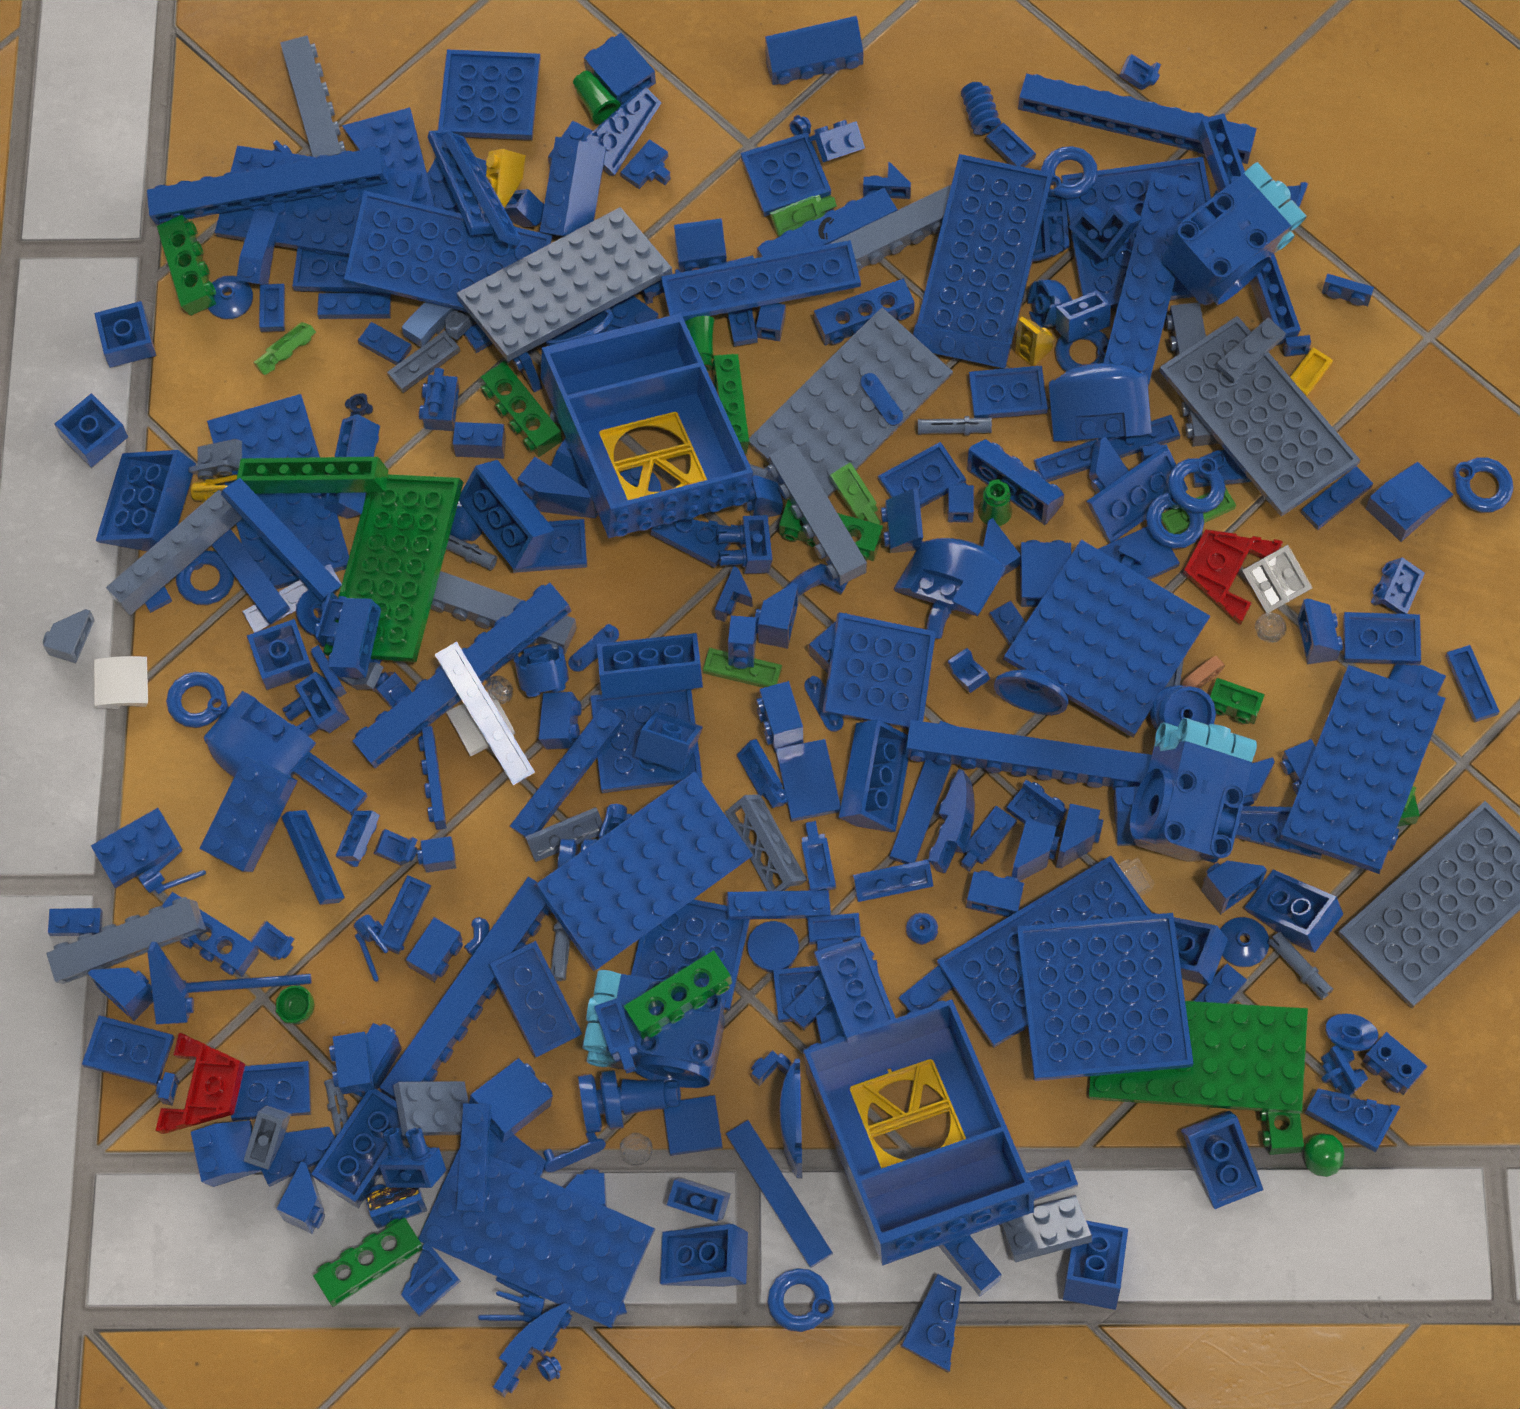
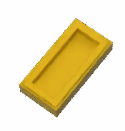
M1313 347L1290 378L1307 397L1332 365L1333 359Z

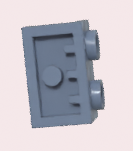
M232 439L199 446L198 465L189 467V473L198 475L199 479H212L213 475L217 474L231 475L232 471L239 470L240 459L242 458V441Z

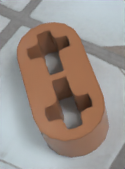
M1214 656L1192 672L1181 685L1202 688L1225 668V664L1218 656Z

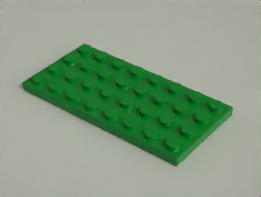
M388 474L385 492L366 493L363 511L360 515L339 596L372 599L381 608L371 659L417 662L464 483L460 478ZM325 643L323 652L329 656L332 653L333 646Z
M1185 1001L1193 1067L1090 1076V1100L1302 1114L1308 1008Z

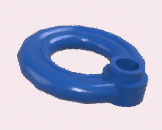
M1074 146L1061 147L1052 151L1045 158L1041 171L1053 173L1051 185L1055 186V189H1050L1049 196L1055 195L1065 199L1078 198L1088 193L1095 185L1098 177L1097 164L1092 155L1084 149ZM1065 160L1077 161L1083 167L1084 175L1078 183L1072 185L1063 184L1060 178L1055 175L1056 167Z
M1096 331L1068 343L1061 335L1055 347L1058 364L1065 372L1080 366L1089 365L1075 362L1069 352L1074 342L1084 339L1091 341L1098 348L1097 358L1090 364L1104 363L1106 353L1103 351L1107 350L1109 343L1107 336L1101 331Z
M1208 456L1201 459L1189 458L1179 462L1171 470L1168 480L1169 491L1175 502L1183 509L1194 513H1206L1217 508L1223 501L1226 491L1225 481L1218 469L1216 460ZM1202 467H1206L1209 472L1204 471ZM1197 473L1201 478H1208L1211 491L1207 497L1196 499L1186 493L1183 487V480L1187 474Z
M1477 457L1467 462L1459 463L1453 472L1456 492L1461 501L1470 509L1478 512H1494L1502 509L1511 499L1514 490L1513 479L1508 469L1499 461L1488 457ZM1459 472H1464L1466 477L1460 476ZM1488 472L1497 479L1499 489L1493 497L1481 498L1473 493L1470 487V480L1474 477L1475 473Z
M1170 491L1155 498L1150 504L1146 516L1147 527L1152 537L1161 545L1173 549L1186 548L1195 543L1203 531V513L1185 510L1190 520L1187 530L1181 534L1169 533L1161 523L1162 513L1169 507L1174 509L1182 507L1172 500Z
M205 550L176 575V585L179 593L187 601L196 605H210L219 602L228 595L233 586L235 575L217 552ZM204 565L214 566L220 574L218 584L207 591H200L194 588L190 580L192 572L202 568Z
M195 671L187 673L175 680L168 690L166 699L168 712L172 718L181 725L192 728L209 725L220 718L229 707L223 685L216 677L205 672ZM201 686L209 691L211 699L208 701L207 709L199 713H190L184 709L181 702L182 695L190 687ZM216 702L222 703L218 708L213 707Z
M797 1268L786 1271L776 1278L769 1290L768 1307L770 1314L778 1325L789 1331L803 1332L814 1329L834 1314L835 1308L831 1300L829 1286L820 1275L811 1270ZM798 1284L808 1286L815 1295L812 1310L802 1316L789 1313L784 1305L786 1291ZM822 1305L829 1307L826 1313L819 1312Z

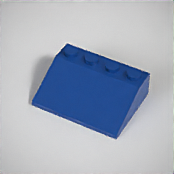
M179 450L122 453L96 541L98 543L142 551L151 549L178 525L193 476L192 473H189V467L196 466V463Z

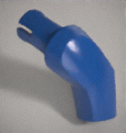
M819 564L799 574L786 587L793 583L798 584L799 597L811 588L824 584L841 595L848 582L840 586L836 578L832 579L826 569L828 565Z
M933 603L928 616L926 630L936 631L935 638L942 639L945 623L950 617L949 614H952L951 611H955V609Z

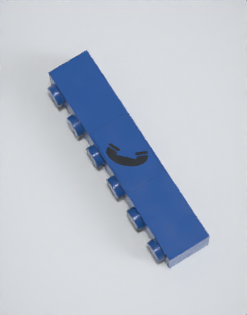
M885 188L878 191L873 190L857 201H849L838 210L828 211L821 218L809 220L802 227L788 230L774 240L763 242L757 247V258L830 244L898 209Z

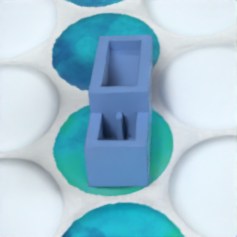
M425 302L402 326L404 337L420 347L424 346L435 333L440 334L445 328V319L448 314L457 309Z

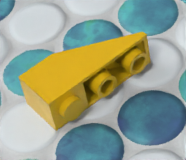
M498 149L488 153L486 177L505 208L523 179L526 155Z

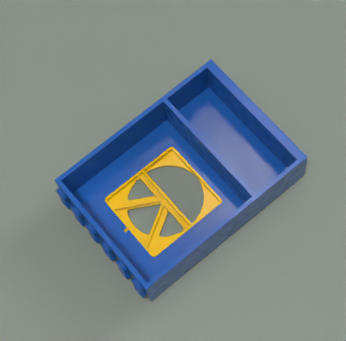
M681 313L542 347L541 380L608 538L625 536L631 532L648 530L661 524H671L684 518H694L700 514L717 512L726 507L740 506L749 502L753 471ZM654 426L663 428L675 434L684 443L614 462V449L618 440L625 433L637 427ZM689 454L691 459L689 473H683L666 459ZM655 463L679 480L681 484L673 489L662 492L648 491L653 464ZM643 466L638 487L628 483L619 473L623 470Z
M952 999L938 1001L931 1007L922 1010L915 1009L905 1016L896 1018L897 1028L847 1043L845 1035H839L832 1041L823 1044L816 1043L803 1050L806 1075L882 1266L1034 1212V1189ZM897 1081H913L908 1113L903 1112L878 1092L887 1085ZM924 1085L934 1089L943 1098L942 1101L919 1108ZM871 1103L876 1104L893 1118L869 1126L868 1111ZM948 1111L950 1113V1131L943 1146L908 1160L899 1159L888 1154L873 1139L879 1135Z

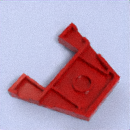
M1205 529L1183 574L1241 625L1252 602L1230 593L1229 590L1248 553L1263 559L1279 550L1283 541L1274 539V541L1262 540V537L1252 536V538L1241 537L1235 533Z
M179 1033L174 1056L180 1059H195L196 1062L185 1108L183 1110L160 1109L155 1130L160 1134L234 1115L245 1064L240 1060L209 1047L183 1033Z

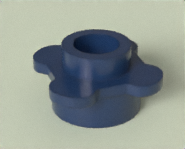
M355 394L345 401V407L351 412L350 416L356 414L362 416L373 412V406L368 403L366 394Z

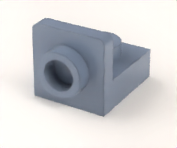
M377 662L369 663L366 678H339L356 690L374 689L384 667Z

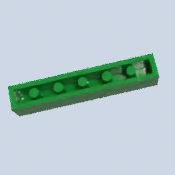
M379 457L241 458L237 480L241 478L255 494L385 492L389 470Z

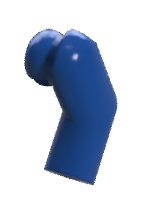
M477 917L472 921L471 926L474 927V938L464 946L471 956H473L490 931L488 921L481 917Z

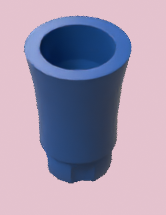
M622 1080L621 1096L623 1111L626 1116L644 1111L680 1106L681 1090L679 1081Z

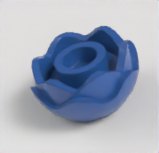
M916 913L907 921V936L917 944H926L937 937L938 923L928 913Z

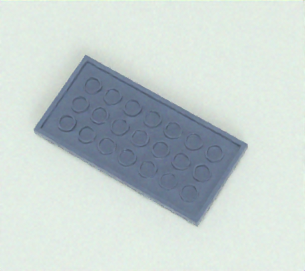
M619 207L457 292V298L504 358L510 361L661 280V276L673 273L669 263L624 210Z
M882 307L749 438V445L769 463V455L796 443L829 498L837 489L828 476L849 462L857 470L953 374V371ZM873 373L878 377L903 413V420L900 424L890 425L885 421L861 386L863 375Z
M1236 316L1162 365L1159 372L1282 517L1360 463V459L1269 352L1234 383L1216 368L1217 362L1251 333L1242 320Z
M1484 801L1344 926L1338 935L1413 1008L1520 911V834Z

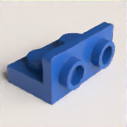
M1401 557L1387 562L1383 567V575L1373 590L1374 596L1371 603L1375 606L1384 604L1397 614H1408L1425 572Z
M354 811L336 857L352 867H357L367 851V844L371 835L376 830V823L380 815L374 811Z

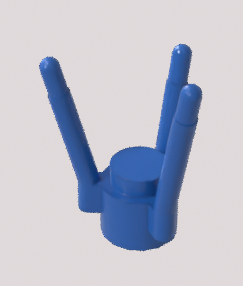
M610 804L607 807L599 838L632 816V814H627V807L621 804Z
M177 848L161 863L143 872L138 878L149 893L156 890L160 894L168 888L206 874V871L202 870L162 884L161 882L165 878L160 870L182 852L181 848Z
M365 915L354 924V928L358 932L355 938L361 946L373 980L377 982L379 978L365 940L367 942L374 940L384 953H387L388 949L378 936L383 927L381 923L375 921L371 915Z
M496 1277L497 1282L524 1295L521 1298L501 1291L496 1292V1295L520 1303L519 1312L524 1313V1315H479L478 1319L488 1321H525L531 1323L533 1318L536 1319L541 1316L545 1299Z

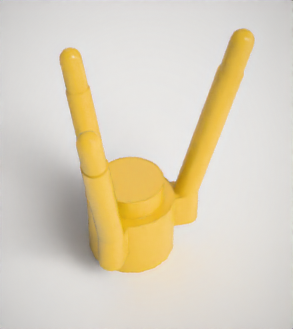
M238 474L217 479H206L205 482H194L191 487V496L195 501H202L204 503L218 490L222 491L228 486L215 484L237 480Z

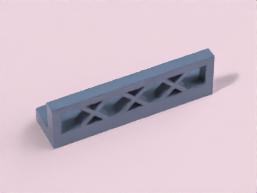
M760 794L744 795L725 811L729 821L753 854L750 859L768 891H785L790 886H800L807 881ZM741 808L745 812L744 823H741L735 814ZM750 829L754 830L757 834L756 845L752 844L749 840ZM762 851H765L769 856L768 866L763 865L761 862ZM773 873H778L783 882L777 888L772 882Z

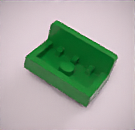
M1217 678L1210 698L1214 703L1217 715L1223 716L1226 714L1235 717V720L1240 723L1255 724L1265 694Z

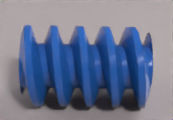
M971 82L961 90L963 103L966 106L968 119L971 122V128L975 135L987 134L1001 125V120L997 118L999 113L995 110L996 104L992 102L991 89L989 86H983L981 82Z

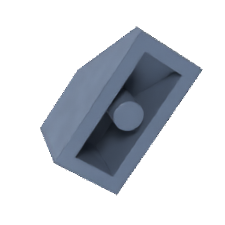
M84 609L53 623L50 631H47L43 638V646L48 655L77 663L95 621L90 610Z
M267 1105L258 1111L244 1162L270 1169L284 1139L291 1113Z

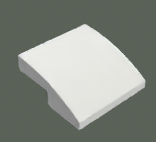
M1289 545L1242 570L1267 614L1313 588Z
M122 656L94 659V708L119 709L121 705L147 706V657Z
M492 690L487 691L512 735H514L515 731ZM464 703L446 712L470 757L490 747Z

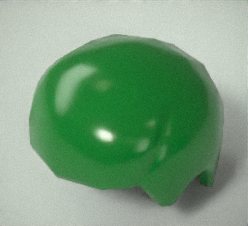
M300 985L287 987L280 992L276 999V1013L287 1024L300 1025L308 1021L314 1013V998L305 987Z
M1320 1133L1308 1139L1305 1144L1304 1155L1306 1167L1317 1176L1329 1177L1337 1174L1343 1165L1344 1147L1334 1135Z

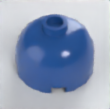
M1046 279L1032 283L1028 294V304L1032 303L1033 312L1029 311L1031 320L1041 328L1055 327L1056 306L1072 301L1065 286L1056 280Z

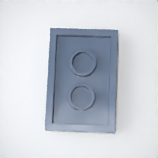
M465 1081L398 1082L393 1085L403 1136H406V1132L413 1128H421L424 1136L461 1135L463 1103L469 1104Z
M1076 1195L1034 1206L1033 1213L1001 1224L1015 1263L1092 1242V1235Z

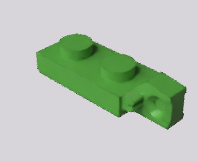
M816 195L770 212L776 234L781 236L788 230L802 227L809 220L823 217L826 210L837 207L835 198L831 195L823 198L820 195Z
M301 322L265 350L266 353L254 361V364L261 374H268L275 370V365L278 361L286 360L293 354L292 351L307 344L316 331L311 325Z
M850 462L828 476L854 517L881 524L875 514L878 511L877 503Z

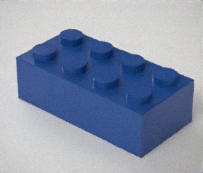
M498 460L475 466L460 494L459 502L514 570L536 564L555 530Z
M697 633L597 644L602 699L703 688Z
M244 756L199 849L241 871L253 872L298 780L255 758Z

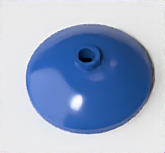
M607 308L547 340L546 345L550 346L606 332L613 321V313Z
M1008 671L999 675L994 683L996 693L1003 700L1019 709L1032 713L1056 715L1064 712L1068 705V697L1064 690L1050 677L1040 671Z

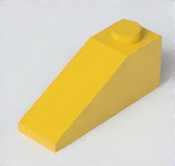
M1022 316L1018 322L1015 354L1030 366H1035L1052 350L1054 337L1047 328H1041L1035 322Z

